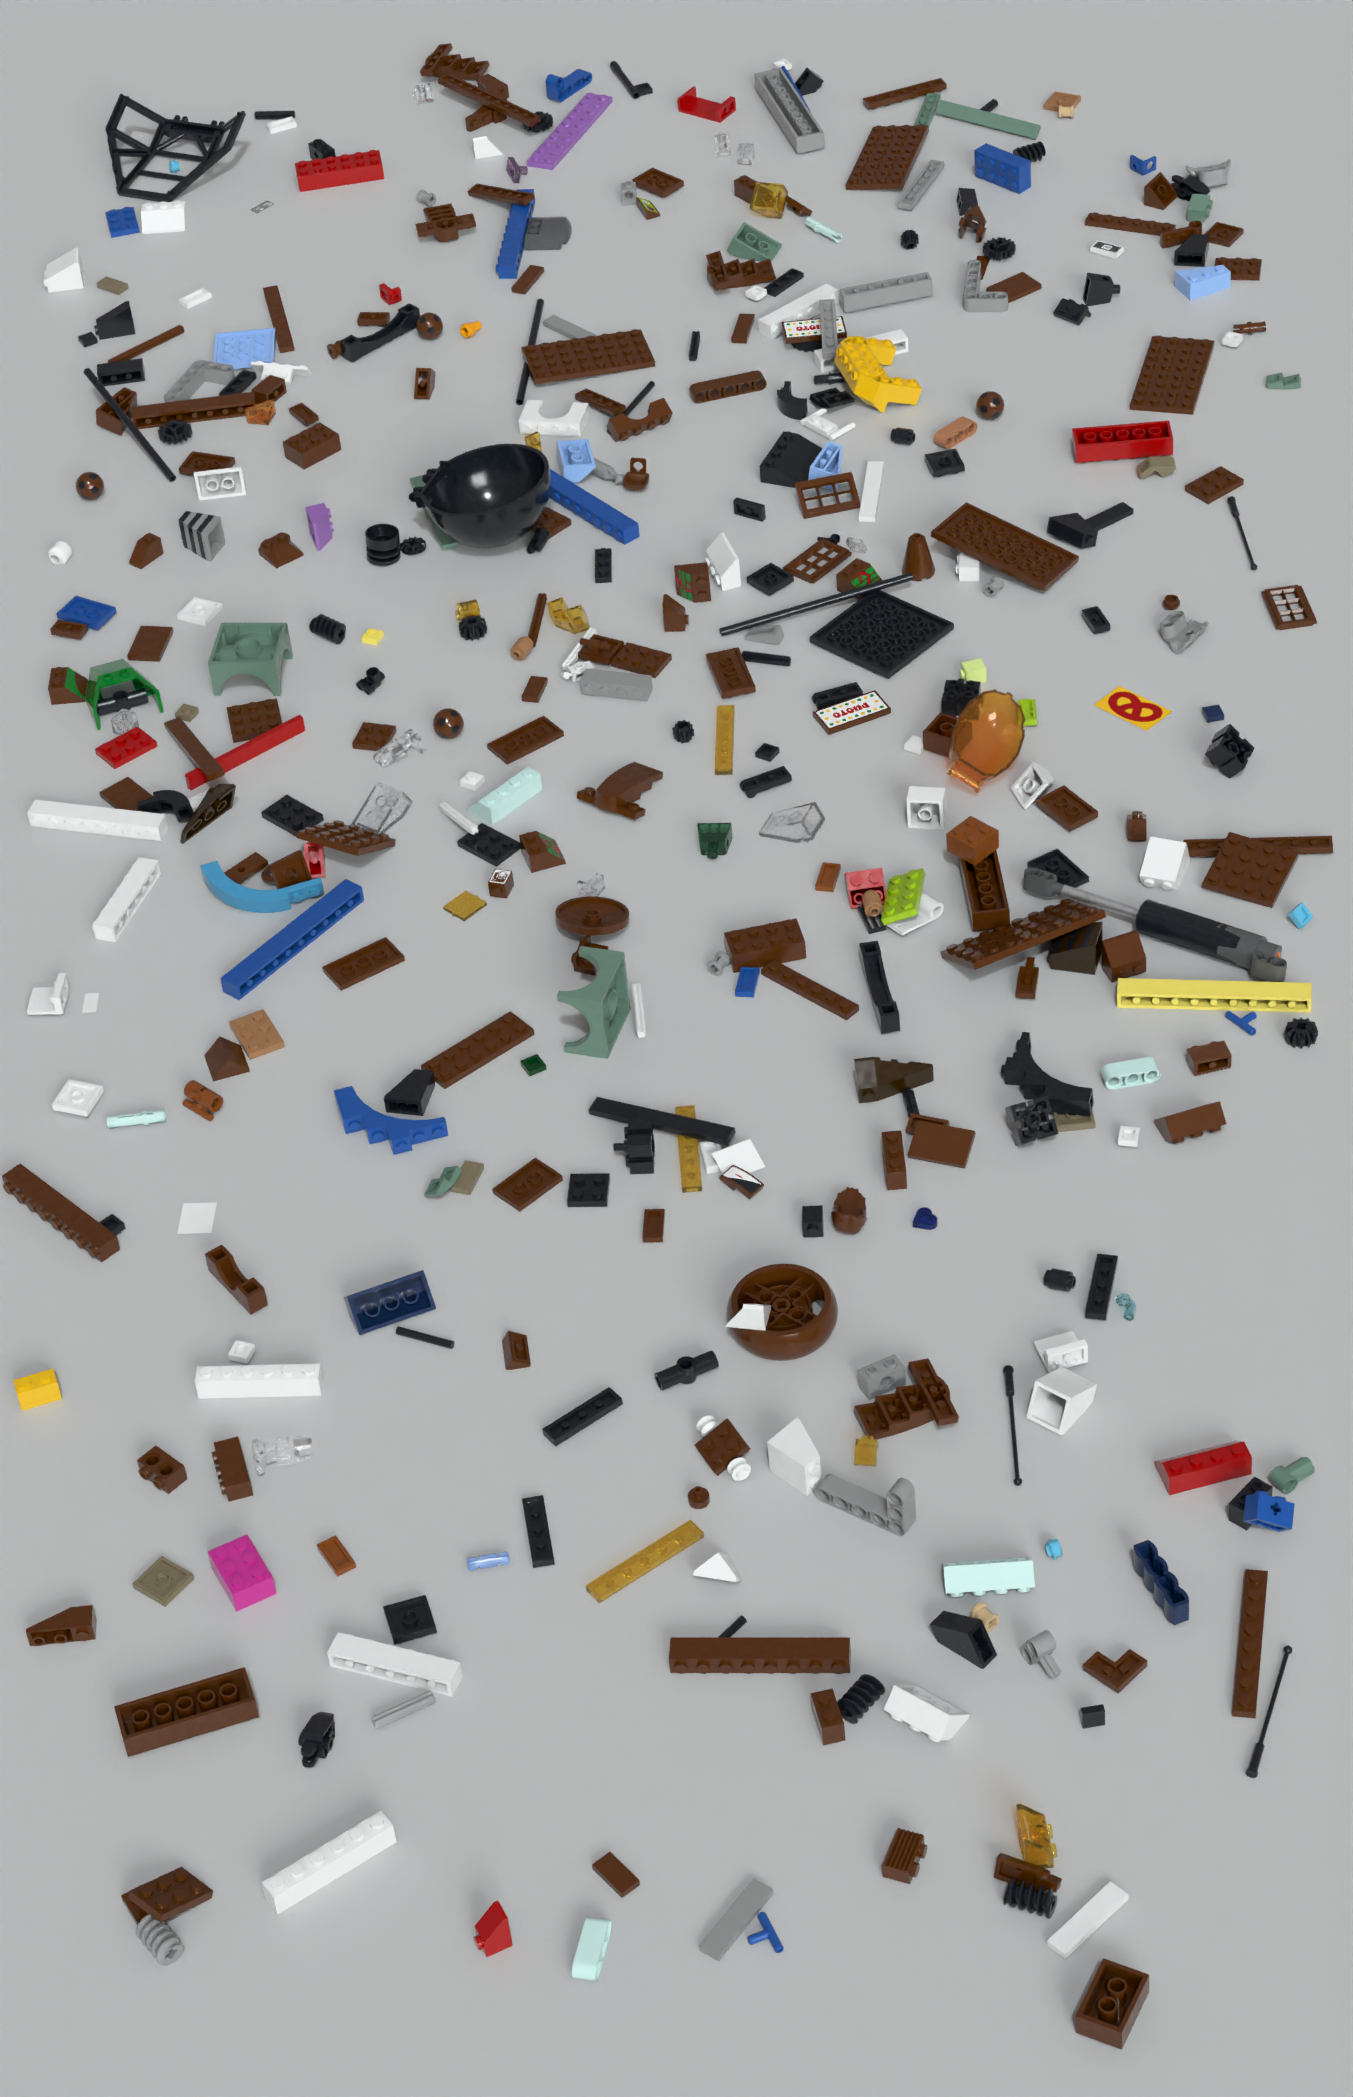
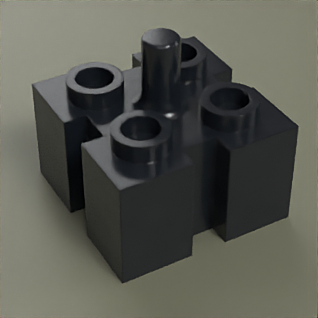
M962 678L946 680L941 700L942 713L953 717L963 716V719L977 720L978 707L981 702V682L970 680L964 683Z
M1231 724L1215 733L1211 741L1212 744L1209 745L1205 753L1211 764L1216 765L1218 763L1221 772L1229 779L1245 768L1248 762L1247 758L1251 756L1254 747L1245 738L1242 740L1239 737L1240 733Z
M1048 1096L1028 1101V1106H1026V1102H1022L1005 1108L1009 1123L1014 1122L1016 1128L1011 1131L1016 1146L1035 1141L1036 1135L1038 1140L1059 1134L1055 1119L1050 1120L1048 1112L1052 1111Z
M652 1118L628 1119V1127H624V1135L627 1140L624 1143H614L613 1149L614 1151L628 1153L626 1155V1167H630V1174H653L655 1141Z

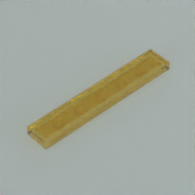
M734 705L717 706L715 775H733Z
M695 1105L675 1107L676 1115L696 1119ZM678 1135L682 1192L702 1191L698 1139Z
M689 1520L587 1584L586 1591L598 1603H601L702 1539L704 1532Z

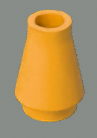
M479 321L464 323L460 328V333L465 338H471L482 328V324Z

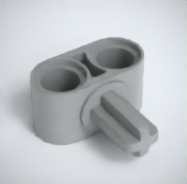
M1048 1630L1030 1638L1023 1644L1021 1653L1029 1665L1040 1662L1050 1679L1057 1677L1061 1673V1670L1051 1656L1056 1648V1641Z

